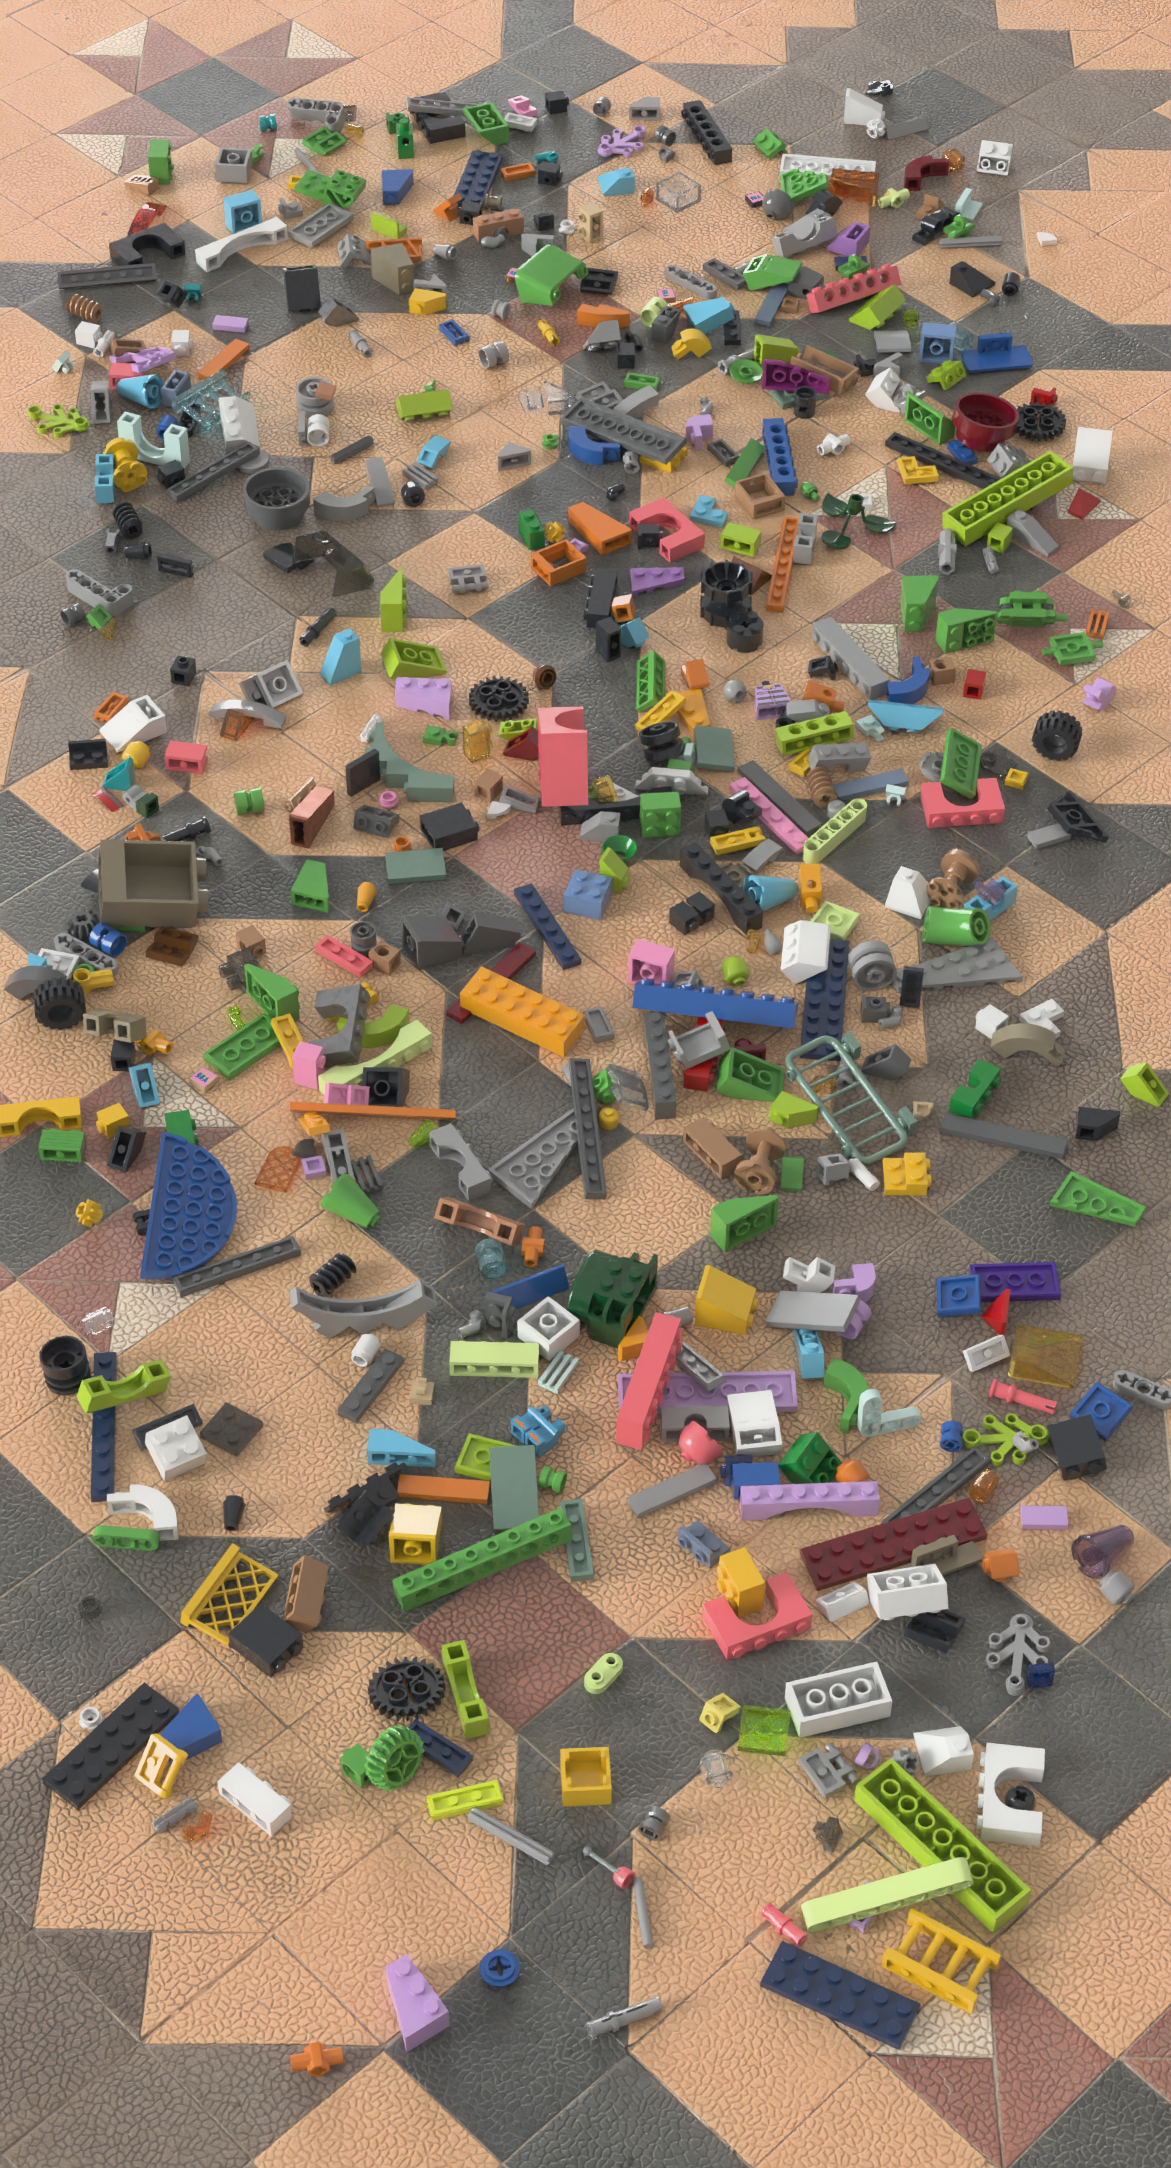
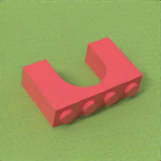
M664 497L629 512V526L636 533H638V524H659V527H669L677 531L660 539V554L668 562H673L704 548L705 533Z
M997 778L977 780L976 795L978 802L971 806H957L947 801L940 782L921 783L920 799L927 827L937 828L1003 823L1005 807Z
M788 1572L766 1579L765 1593L777 1613L776 1617L766 1624L750 1625L741 1621L734 1614L725 1596L703 1603L702 1617L727 1660L734 1657L739 1658L749 1651L762 1649L770 1643L783 1641L788 1636L803 1633L811 1628L812 1613Z

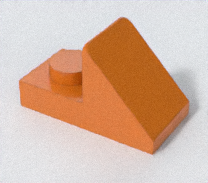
M460 194L447 199L433 209L434 213L447 221L458 218L457 202L462 199Z
M703 659L687 661L685 663L686 666H681V674L691 689L709 687Z

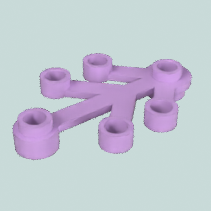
M641 125L633 127V133L620 139L622 131L620 129L613 130V144H610L611 137L609 135H603L601 137L602 144L598 148V154L603 157H608L611 154H623L624 157H631V148H634L637 152L642 151V142L630 141L635 138L643 139L645 127Z

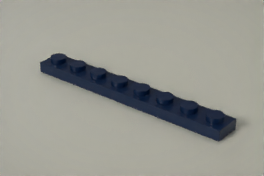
M116 1352L94 1353L93 1377L102 1375L106 1381H117ZM116 1406L93 1412L91 1502L107 1501V1494L115 1493Z

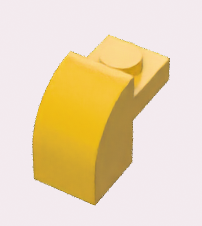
M686 329L680 332L682 339L676 341L671 346L673 355L677 360L690 351L700 358L712 349L709 338L698 329Z

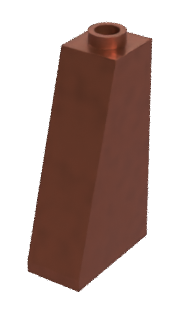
M316 786L289 815L291 845L310 848L335 805L334 790Z

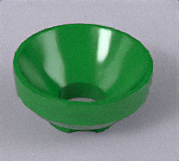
M624 835L611 836L602 844V853L609 847L617 855L624 856V858L620 859L625 864L632 861L637 853L636 842Z

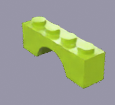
M162 1359L142 1364L133 1374L118 1381H106L102 1375L82 1380L77 1398L87 1414L166 1392L171 1375Z
M465 1640L441 1645L442 1662L465 1739L489 1734V1718L483 1698L480 1699L475 1685L471 1660Z

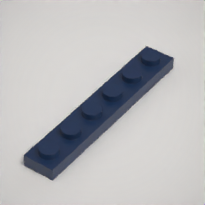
M530 883L515 888V897L562 969L566 970L581 965V957L533 884Z

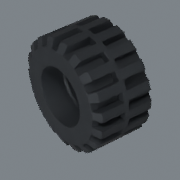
M1054 710L1050 711V713L1046 712L1043 716H1040L1032 736L1033 747L1036 748V752L1038 754L1041 753V756L1044 758L1048 757L1049 760L1056 759V761H1061V759L1068 760L1069 757L1072 758L1078 750L1083 730L1080 726L1081 723L1076 721V717L1070 716V713L1067 712L1062 713L1059 710L1058 712Z
M65 977L60 979L52 978V980L44 981V984H39L38 989L34 991L35 1017L44 1027H50L53 1030L55 1028L58 1030H63V1028L69 1029L73 1025H78V1021L83 1020V1013H86L85 996L82 986L77 981L73 982V979H65Z

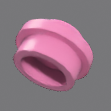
M385 791L379 798V804L384 808H393L398 804V797L392 791Z

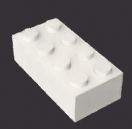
M877 1662L786 1683L785 1701L799 1738L890 1717L892 1699Z

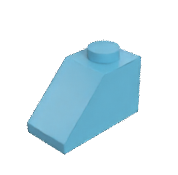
M640 617L619 626L621 627V644L627 648L632 646L638 648L645 644V639L650 637Z
M151 1063L129 1067L139 1108L160 1104Z

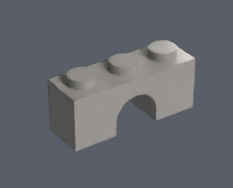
M800 513L798 534L794 544L793 563L811 565L817 533L818 515Z
M867 743L813 745L808 756L811 770L815 767L823 766L829 770V773L834 766L842 763L845 764L847 772L865 771L871 759Z
M728 1406L661 1407L662 1442H679L681 1432L691 1421H695L703 1427L712 1440L729 1441Z

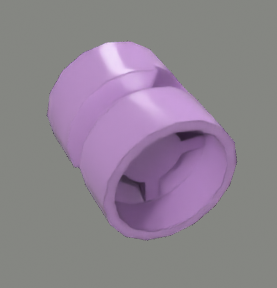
M860 1300L846 1332H836L846 1339H855L871 1317L872 1312L869 1306Z

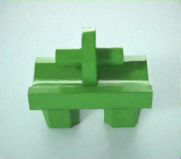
M959 214L954 217L952 224L943 228V232L948 235L947 238L968 237L970 230L975 228V224L969 223L966 217Z
M852 254L848 258L849 262L838 267V272L842 274V279L849 277L850 280L853 279L855 274L863 273L865 275V270L870 268V263H866L860 256Z

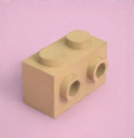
M594 202L579 206V235L589 243L602 239L603 210Z

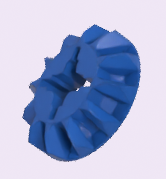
M493 1950L487 1953L480 1962V1974L483 1981L489 1983L492 1988L500 1986L503 1989L506 1985H513L514 1980L519 1977V1961L513 1953L507 1950ZM498 1962H500L502 1969H505L502 1976L497 1971H494L497 1969Z

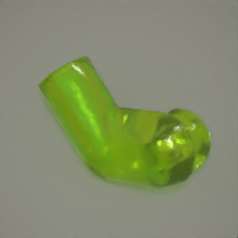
M234 1005L227 1009L228 1018L237 1031L246 1025L239 1016L241 1013L239 1006Z

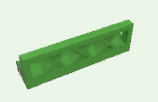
M654 650L637 661L636 710L639 713L650 706L654 707L665 697L666 661Z

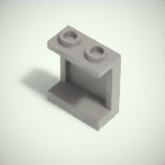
M713 1011L705 1014L708 1021L707 1024L675 1037L672 1030L668 1031L671 1038L667 1040L672 1051L676 1050L674 1052L678 1063L682 1062L685 1069L731 1050L726 1035Z

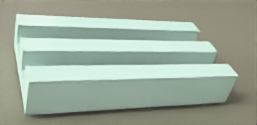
M560 1350L538 1380V1385L558 1394L578 1366L579 1358L575 1357L573 1359L572 1355H564V1352ZM569 1363V1367L566 1369V1371L561 1376L559 1381L556 1383L555 1386H552L555 1380L560 1376L565 1366Z

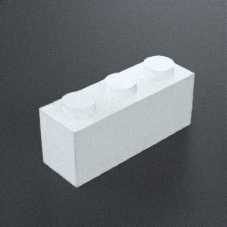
M238 1762L218 1781L219 1794L271 1837L292 1818L290 1801L284 1795H278L267 1781L262 1782L257 1778L251 1768H245Z

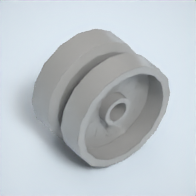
M309 377L297 383L298 412L305 411L306 418L316 414L328 416L332 413L334 409L333 398L332 400L315 397V391L320 381L331 384L327 379Z
M872 940L858 944L848 955V963L854 982L862 990L876 991L885 988L894 981L897 975L891 950L882 941Z

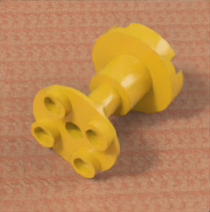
M124 438L111 440L106 445L105 453L103 451V454H113L115 466L113 480L115 485L122 489V491L129 492L145 484L148 480L147 469L144 464L136 461L138 449L135 443L130 439L124 440Z

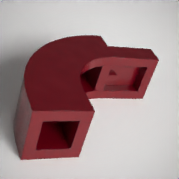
M931 155L912 160L905 168L904 189L920 191L921 179L928 176H948L949 159H933Z

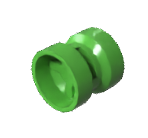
M545 1465L541 1471L538 1486L543 1489L552 1487L554 1492L560 1494L566 1484L567 1472L562 1470L556 1472L552 1467Z

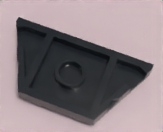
M1068 790L1065 796L1061 795L1057 800L1050 803L1047 810L1066 833L1100 842H1107L1109 835L1071 790Z

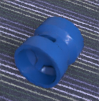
M956 1421L944 1422L941 1425L942 1437L940 1438V1447L947 1452H957L962 1448L963 1426Z

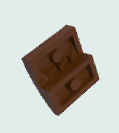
M162 926L154 934V942L146 950V958L183 966L194 950L199 935Z

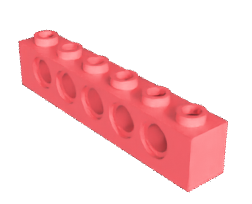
M890 264L880 266V270H876V268L867 270L865 275L858 273L853 275V279L849 280V277L840 279L838 284L832 282L825 284L826 288L816 287L811 289L812 292L806 294L811 313L822 312L881 292L894 284L896 286L902 285L897 265L890 266Z

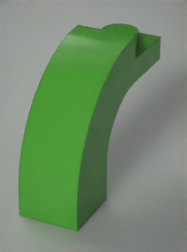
M833 1357L825 1372L824 1387L841 1393L847 1399L848 1405L841 1416L840 1431L848 1434L851 1427L857 1425L860 1395L869 1388L865 1378L855 1367Z

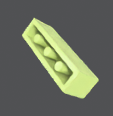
M451 1341L450 1376L538 1378L539 1343Z

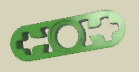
M100 1525L95 1527L92 1541L102 1547L154 1551L158 1548L160 1534L150 1529Z

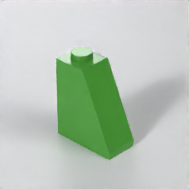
M306 860L291 889L292 905L329 913V893L325 863Z

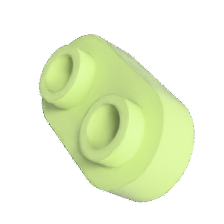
M614 1653L603 1655L585 1674L584 1686L586 1690L592 1694L603 1693L622 1673L623 1661L621 1657Z

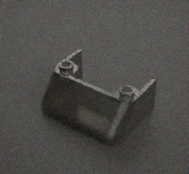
M321 530L296 537L292 558L293 563L323 557L338 569L332 593L333 597L373 587L374 577L364 563L327 531Z

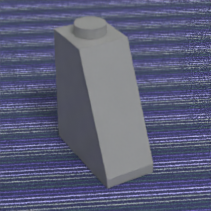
M93 381L91 386L93 424L111 423L110 381Z

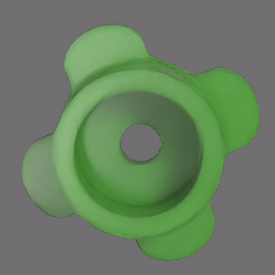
M547 434L542 436V445L546 449H555L559 445L557 441L559 439L558 435Z

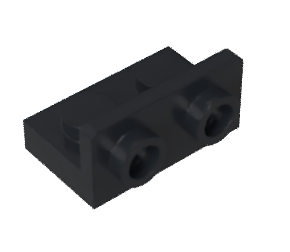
M106 739L68 742L70 770L108 768Z

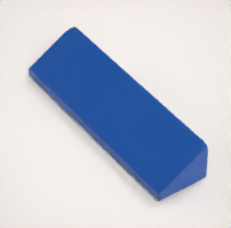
M562 1264L490 1292L512 1297V1305L516 1310L545 1299L548 1296L569 1289L564 1265Z

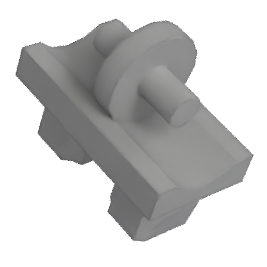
M906 384L902 388V397L894 401L895 407H900L901 413L905 415L907 393H912L922 401L927 396L926 391L918 392L915 386Z

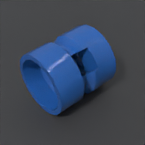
M101 922L93 928L89 941L91 945L109 956L117 957L124 951L127 945V936L118 930H114L108 924Z

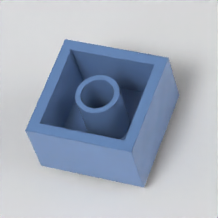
M923 322L919 362L942 364L947 360L953 361L956 325Z
M575 869L563 895V912L601 920L612 895V877Z

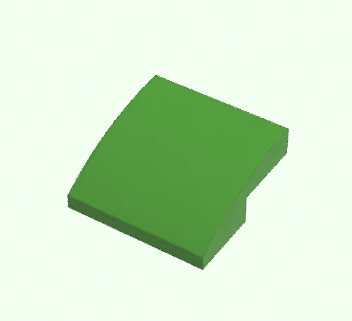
M325 126L302 140L303 145L321 155H327L347 143V140L337 131L332 133Z

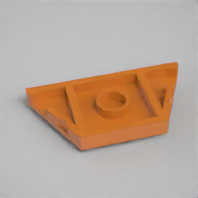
M422 237L366 241L365 247L371 251L372 248L402 243L412 263L420 262L422 256Z

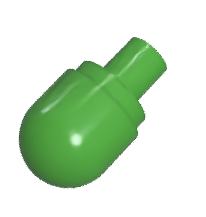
M806 481L801 485V492L806 498L813 499L815 502L820 499L818 490L813 483Z

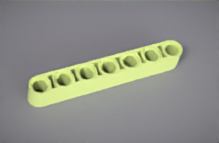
M959 1857L803 1903L801 1909L807 1931L818 1932L969 1888L974 1882L967 1859Z

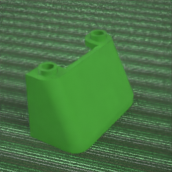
M545 245L516 271L515 281L521 302L553 306L561 296L559 290L561 283L572 274H575L578 279H583L588 275L586 264L555 245Z

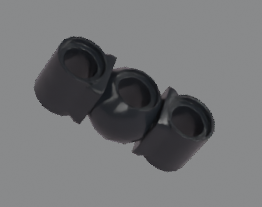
M945 206L933 214L924 216L921 221V228L930 233L937 234L944 227L952 224L954 217L960 213Z

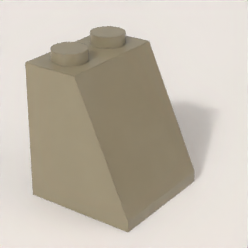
M398 243L372 248L371 267L373 279L398 295L413 292L414 266L403 244Z

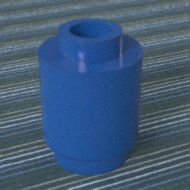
M164 415L157 427V435L164 440V432L171 424L178 426V421L174 416Z

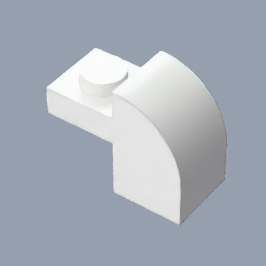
M789 1257L785 1261L783 1278L797 1284V1291L820 1293L825 1291L834 1282L835 1265L818 1257L809 1265H805Z

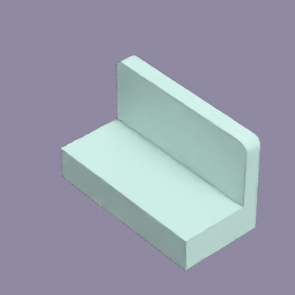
M966 188L956 203L955 211L966 217L967 221L973 222L982 207V203L971 200L972 189Z

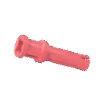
M996 1378L993 1379L988 1395L990 1398L994 1396L1006 1400L1008 1404L1016 1402L1051 1415L1054 1414L1055 1407L1057 1406V1401L1018 1390L1016 1385L1012 1384L1010 1386L998 1382Z

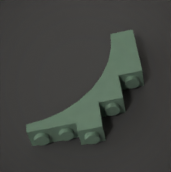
M376 723L375 730H372L371 740L374 743H370V748L365 749V754L373 749L379 751L380 775H382L383 780H386V788H404L408 801L453 803L454 776L424 771L402 760L387 743L383 723Z

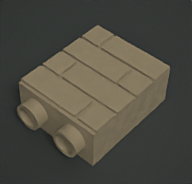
M100 839L98 857L100 923L104 922L109 926L124 925L125 927H196L197 913L207 912L208 889L198 888L197 881L206 880V858H196L195 842Z

